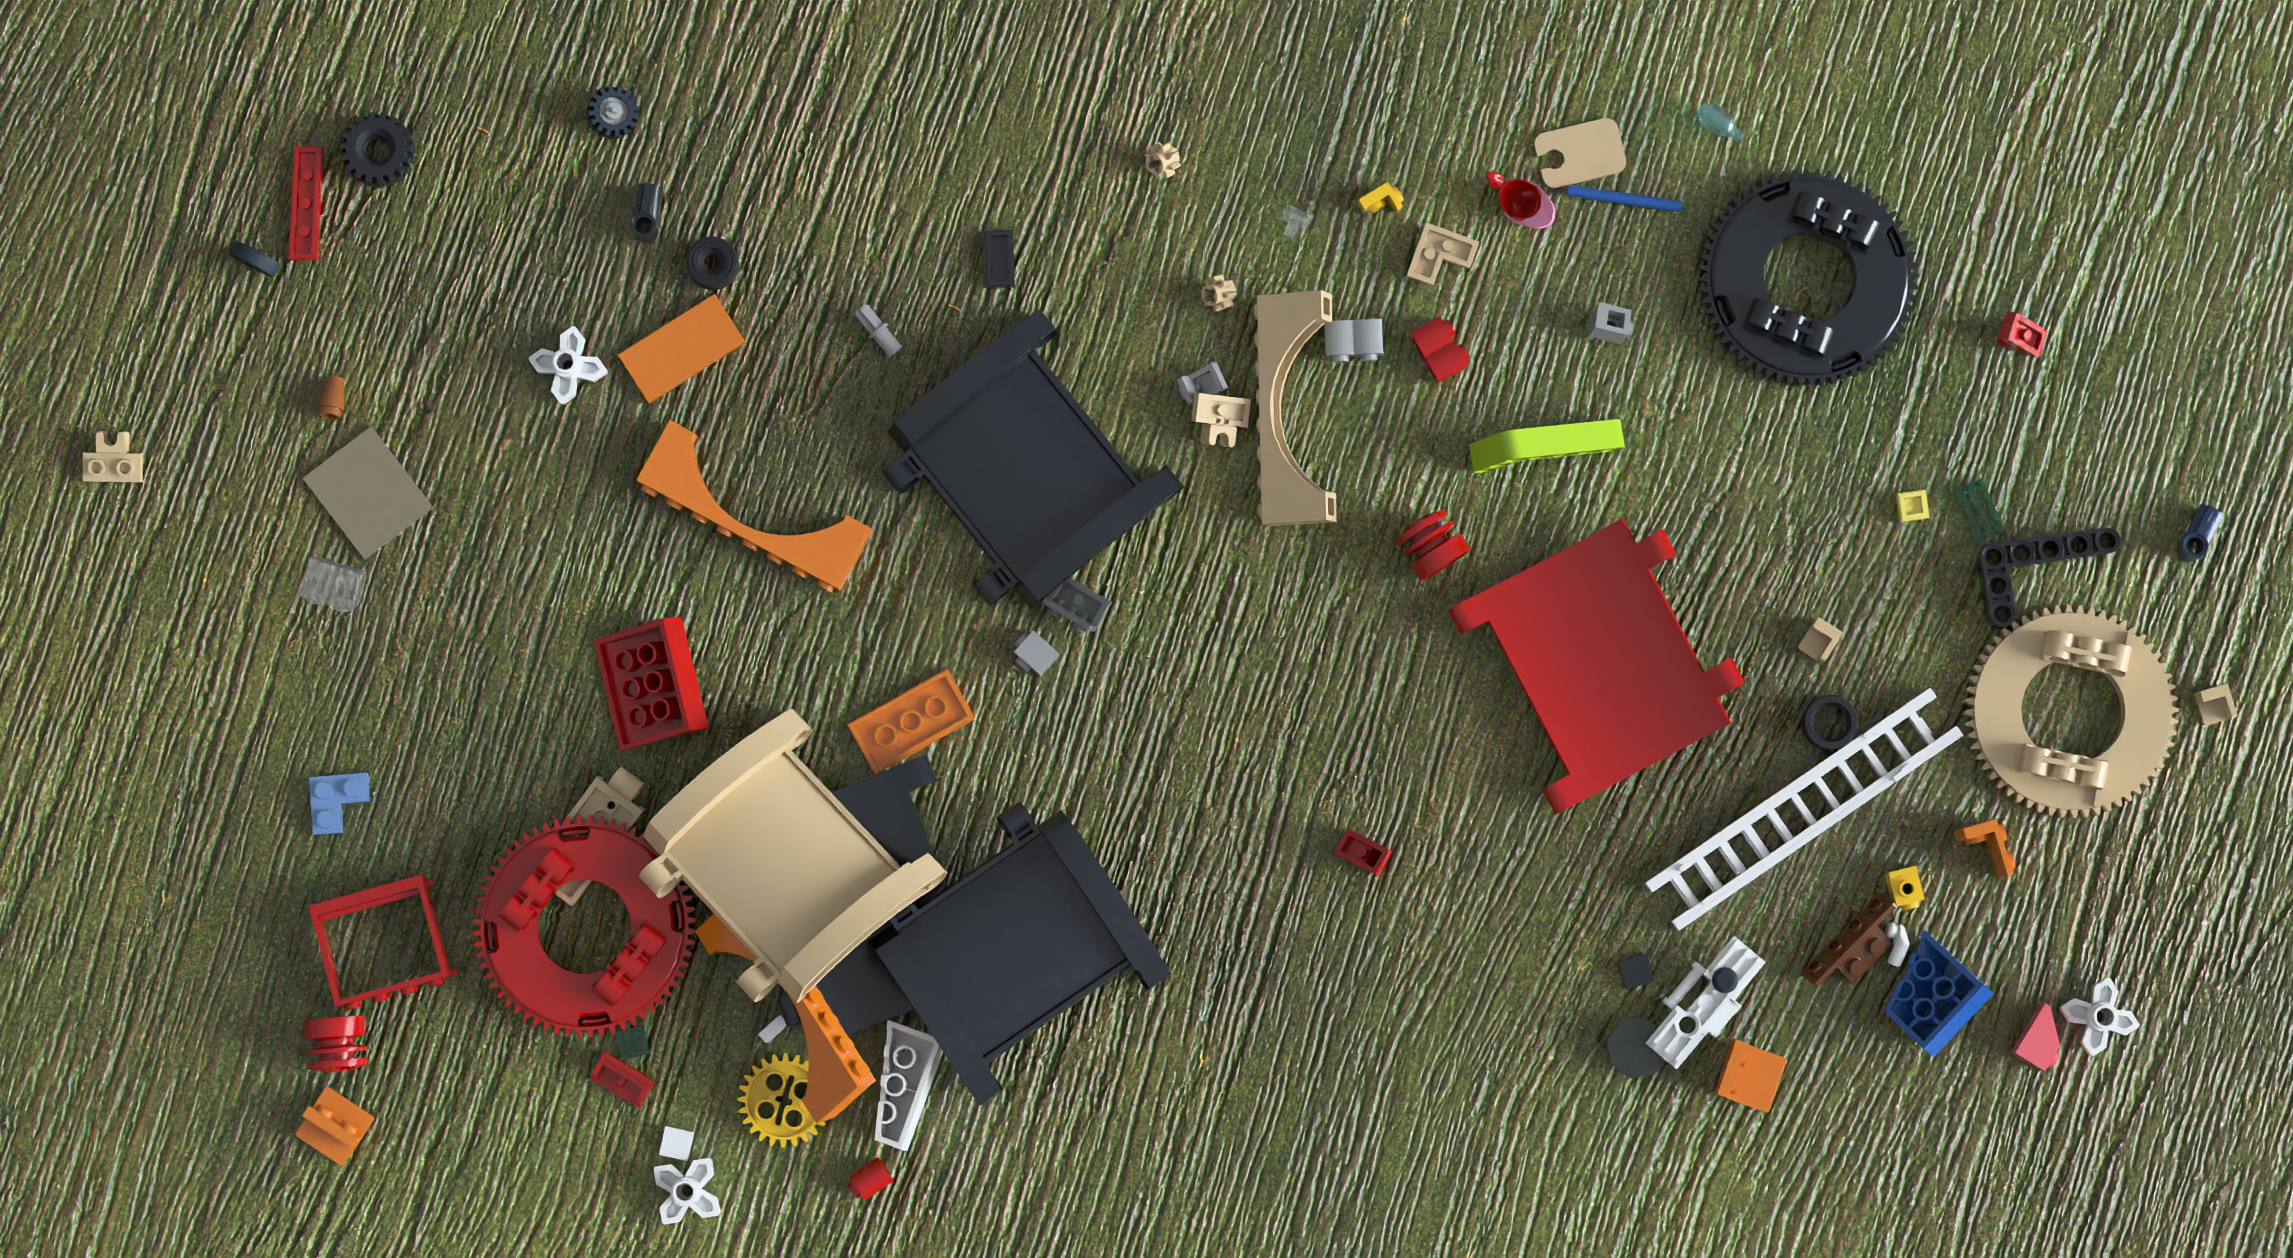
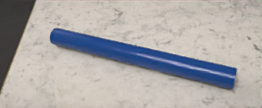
M1568 185L1567 196L1674 212H1680L1682 201L1574 185Z

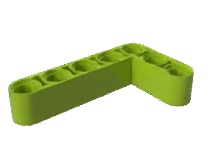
M1620 419L1509 430L1469 444L1474 473L1497 470L1519 461L1603 453L1625 448Z

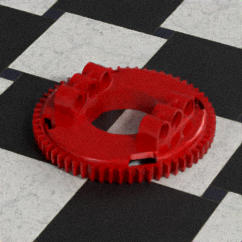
M577 815L576 823L572 824L570 817L567 816L565 818V825L561 826L560 821L554 819L555 828L551 829L547 822L543 823L544 832H540L537 827H534V837L532 838L527 833H523L525 842L522 844L515 839L513 842L516 849L513 851L506 847L505 851L508 857L506 859L502 856L497 857L502 865L500 867L490 866L495 875L494 877L485 875L484 878L490 882L489 887L480 886V889L486 895L485 897L476 898L477 901L483 903V907L474 908L476 913L481 914V918L473 920V923L480 925V929L474 931L473 935L481 936V940L474 943V946L483 948V951L476 955V957H485L486 962L481 964L480 968L489 967L490 970L484 978L489 979L493 977L495 979L490 988H501L497 997L501 998L506 995L509 999L506 1001L505 1006L507 1007L513 1003L516 1005L514 1014L523 1010L525 1012L523 1021H526L530 1016L534 1017V1027L540 1021L544 1022L543 1031H547L550 1025L555 1026V1035L560 1032L561 1028H564L566 1037L570 1036L572 1030H576L577 1038H581L583 1030H587L589 1038H592L594 1030L598 1029L600 1036L603 1037L605 1035V1028L608 1027L612 1035L615 1034V1025L618 1024L623 1031L627 1030L626 1021L628 1020L636 1026L637 1015L646 1020V1009L652 1013L657 1012L653 1004L657 1002L663 1006L665 1002L661 996L663 994L669 997L673 995L668 987L670 985L679 987V983L674 978L676 976L685 977V974L679 969L681 966L689 967L690 965L687 961L683 960L684 956H693V952L686 950L687 945H695L696 943L694 940L688 939L689 934L696 933V929L689 928V923L697 921V918L688 916L689 912L695 910V907L687 906L686 903L693 899V896H684L683 893L689 886H681L678 883L670 893L662 898H658L642 881L639 875L660 854L649 843L644 841V833L639 837L635 836L637 827L634 826L630 832L625 831L627 823L623 822L619 828H616V820L613 818L609 825H604V816L599 818L597 824L594 823L592 815H589L587 823H583L581 815ZM588 829H590V834L587 837L562 839L558 835L561 832L563 836L587 833ZM576 880H593L612 888L625 902L631 919L629 941L607 968L591 973L571 971L556 963L545 950L539 933L541 912L564 884ZM676 900L680 901V903L676 904L678 928H683L682 932H678L675 929L672 905ZM489 921L492 924H494L496 950L493 953L491 950L494 948L491 936V925L489 924ZM604 1014L610 1017V1020H608L607 1017L599 1019L582 1020V1023L578 1022L582 1017L598 1016Z

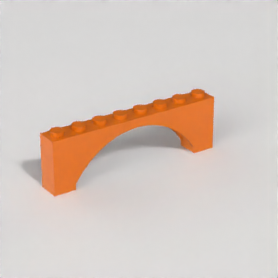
M669 420L637 478V481L642 484L640 490L653 497L660 494L668 498L665 503L679 511L683 507L692 511L693 513L690 517L705 525L707 521L718 525L716 531L729 538L733 534L742 538V545L755 552L758 548L768 552L766 558L779 565H782L784 561L794 566L791 570L792 572L807 579L808 575L818 579L819 581L816 585L831 593L833 589L841 591L873 533L872 528L848 515L845 516L842 522L829 528L802 535L768 534L741 524L716 503L703 481L694 445L697 435Z
M715 914L711 915L695 931L710 955L728 952L740 955L753 962L756 960ZM815 985L799 1003H796L791 996L790 998L801 1019L808 1048V1083L806 1095L801 1100L817 1124L835 1118L876 1080L870 1072L868 1065L854 1047L853 1042L840 1025L838 1018L824 1000L822 993Z

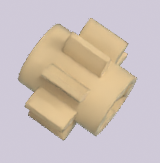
M1158 142L1150 146L1151 151L1144 155L1146 157V168L1152 174H1155L1156 178L1161 175L1168 178L1175 174L1174 169L1181 166L1179 163V152L1176 148L1171 146L1169 142L1164 145Z
M1223 274L1204 280L1206 286L1203 287L1201 296L1206 306H1213L1216 312L1234 305L1232 300L1237 295L1232 280H1224Z

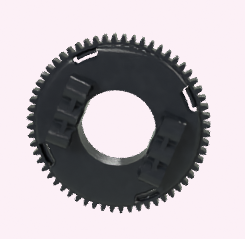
M1794 169L1791 178H1788L1787 173L1783 171L1779 181L1772 174L1770 176V184L1762 178L1759 182L1761 188L1758 189L1755 184H1751V194L1743 189L1740 192L1742 201L1736 197L1732 199L1731 202L1735 208L1729 205L1724 207V211L1728 216L1723 214L1717 216V219L1722 224H1712L1711 229L1716 234L1708 233L1706 239L1711 241L1712 244H1704L1702 247L1709 254L1700 256V260L1707 262V265H1702L1698 268V271L1706 273V276L1699 277L1698 282L1706 283V286L1699 290V294H1707L1708 296L1701 301V305H1710V308L1704 312V315L1713 314L1714 317L1708 325H1718L1719 328L1713 333L1714 336L1720 334L1725 336L1720 345L1729 342L1731 346L1727 353L1730 354L1737 350L1739 352L1735 359L1737 362L1744 357L1747 359L1745 368L1751 366L1752 363L1756 365L1754 374L1759 373L1762 369L1766 370L1764 379H1768L1772 373L1775 374V383H1778L1782 377H1786V386H1789L1793 379H1797V387H1801L1804 380H1807L1809 388L1814 386L1815 380H1818L1820 387H1824L1827 378H1829L1831 385H1835L1836 376H1839L1842 382L1847 381V372L1850 373L1852 378L1857 377L1856 368L1865 373L1868 370L1866 362L1874 367L1877 364L1875 355L1880 359H1884L1886 355L1882 349L1884 348L1887 351L1893 349L1892 344L1889 342L1890 340L1895 343L1900 341L1896 331L1899 333L1906 331L1901 322L1909 323L1911 318L1905 315V313H1912L1915 310L1908 303L1914 302L1918 298L1910 294L1911 291L1919 289L1918 285L1911 283L1912 280L1919 278V274L1911 273V270L1915 269L1918 263L1910 262V259L1916 255V252L1907 251V248L1913 244V241L1904 242L1903 239L1909 232H1900L1898 229L1904 222L1898 221L1894 223L1892 219L1896 216L1897 212L1894 211L1888 214L1886 210L1890 204L1886 203L1882 206L1878 204L1881 195L1872 199L1870 197L1872 188H1869L1865 193L1862 192V182L1856 187L1851 186L1852 177L1845 183L1841 182V173L1834 180L1831 179V171L1829 170L1824 177H1820L1819 169H1816L1813 176H1810L1808 169H1805L1802 176L1799 177L1797 170ZM1785 188H1788L1787 192L1775 195L1767 200L1761 199L1773 193L1785 190ZM1887 232H1888V234H1889V236H1890V238H1891V240H1892V242H1893V244H1894V246H1895V249H1896V252H1897V255H1898V256H1896L1895 253H1894L1892 244H1891V242H1890V240H1889V238H1888V236H1887ZM1808 235L1839 248L1846 257L1852 272V290L1847 304L1838 314L1829 319L1814 322L1812 318H1805L1797 313L1785 310L1786 307L1781 305L1778 307L1771 301L1764 283L1765 263L1772 249L1788 238ZM1717 296L1724 299L1727 310L1732 318V323L1728 327H1725L1729 322L1720 300L1716 302L1714 300ZM1852 354L1860 356L1858 361L1852 358L1844 363L1833 366L1831 369L1832 362L1844 359Z

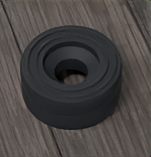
M711 236L702 238L693 244L687 254L686 265L691 278L697 285L708 290H719L727 287L736 278L739 271V258L735 249L728 241L720 237ZM709 256H717L721 260V265L719 269L709 271L705 268V260Z

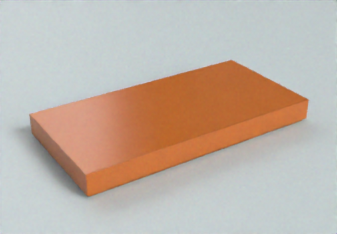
M713 294L621 352L618 356L650 404L746 342L717 296Z
M947 668L852 721L847 726L876 775L976 718Z

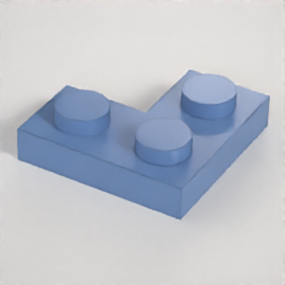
M368 773L309 777L313 835L344 833L342 804L370 802Z

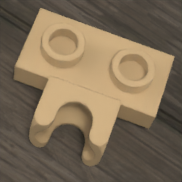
M1194 393L1191 421L1203 423L1200 436L1201 444L1214 445L1219 434V444L1222 447H1234L1237 427L1248 428L1251 399Z
M97 431L96 452L83 453V481L143 482V453H128V431L119 432L117 434V442L114 445L109 442L106 431Z

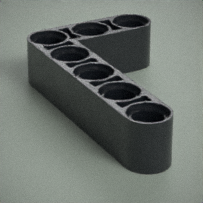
M2099 528L1995 543L1982 548L1976 556V563L1987 623L1995 629H2001L2013 623L2016 618L2010 569L2106 556L2119 548L2121 544L2119 533L2113 528ZM2100 535H2107L2110 538L2111 547L2109 549H2105L2100 545ZM2072 539H2078L2082 542L2083 550L2081 553H2076L2071 549ZM2044 543H2050L2054 547L2055 553L2053 557L2044 555L2042 551ZM2015 547H2021L2025 550V561H2019L2014 557ZM1987 551H1993L1997 554L1998 562L1996 565H1990L1986 562L1985 554ZM1992 579H1997L2002 583L2003 589L2000 594H1996L1990 589ZM1997 607L2003 608L2006 611L2007 619L2005 622H1999L1995 618L1994 611Z

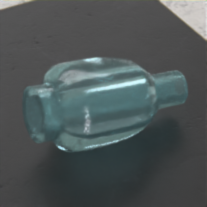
M1704 102L1695 114L1699 119V124L1718 137H1731L1739 143L1745 134L1736 127L1733 116L1718 104H1707Z

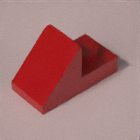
M2007 311L1997 344L2001 347L2039 358L2047 330L2017 312Z
M1348 828L1334 851V854L1360 867L1372 876H1379L1392 853L1390 849Z

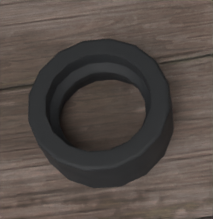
M1827 695L1819 697L1808 704L1802 715L1801 726L1803 734L1810 744L1818 749L1830 751L1842 748L1852 741L1857 733L1859 721L1857 712L1849 701L1840 696ZM1822 707H1837L1846 716V730L1837 739H1824L1814 730V715Z

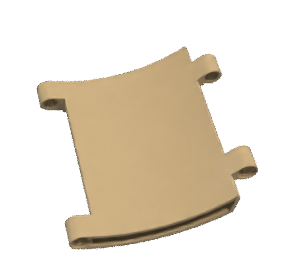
M793 709L784 712L747 736L701 772L649 821L643 835L660 856L649 863L641 871L639 877L658 898H662L670 893L683 879L746 947L756 960L753 962L754 965L735 981L754 1002L763 999L779 983L795 1002L799 1003L831 969L862 941L909 904L935 888L947 875L943 867L928 852L910 864L908 862L901 867L792 752L793 749L804 743L813 731Z

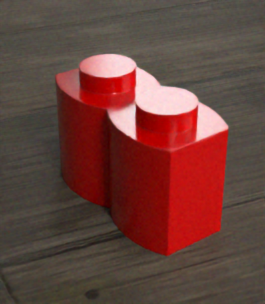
M1441 316L1409 334L1415 348L1437 384L1466 369L1469 366L1467 360L1470 359L1465 347L1462 344L1458 346L1452 336L1456 333L1448 319L1443 321Z

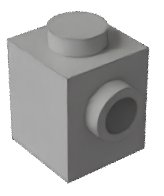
M1034 630L1029 635L1026 632L1023 633L1014 644L1017 647L1014 653L1018 656L1015 662L1026 672L1032 669L1040 677L1060 656Z

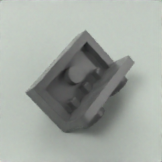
M1072 577L1068 578L1041 601L1048 606L1046 608L1048 613L1061 619L1062 615L1072 621L1070 626L1082 633H1085L1086 630L1095 632L1112 601Z

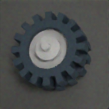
M608 85L606 88H600L594 93L587 104L586 114L588 118L586 120L588 124H591L592 131H597L599 133L598 136L602 138L603 136L608 137L607 139L622 138L634 128L639 119L638 112L640 108L636 104V97H632L630 95L631 91L628 89L626 91L623 90L622 86L613 87V85Z

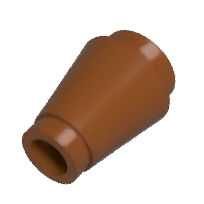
M338 376L327 377L316 405L318 416L329 420H339L341 414L345 412L343 378Z

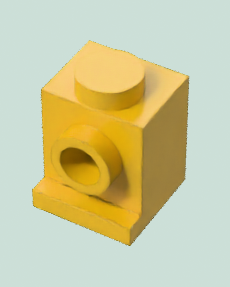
M1917 865L1884 874L1891 900L1897 906H1901L1902 911L1919 907L1918 901L1925 899L1917 872ZM1906 883L1912 887V891L1908 895L1902 891V887Z

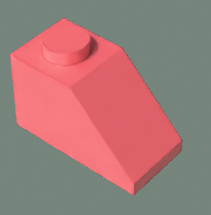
M2046 1003L2039 1004L2010 1052L2039 1071H2046L2047 1068L2052 1069L2060 1056L2057 1053L2060 1048L2059 1039L2049 1005Z

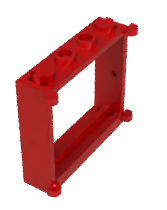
M418 875L309 906L310 917L313 920L335 1009L344 1007L345 1011L362 1007L361 1001L371 998L373 1003L390 999L389 993L400 991L401 995L410 994L418 991V985L428 983L430 988L446 983V977L458 975L457 969H450L429 887L434 886L433 880L427 881L425 875ZM420 894L441 972L344 998L324 921Z

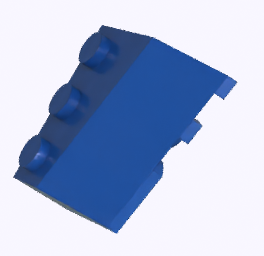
M1923 930L1919 938L1921 941L1915 954L1912 953L1902 980H1899L1884 1012L1925 1051L1935 1057L1994 993L1926 930Z

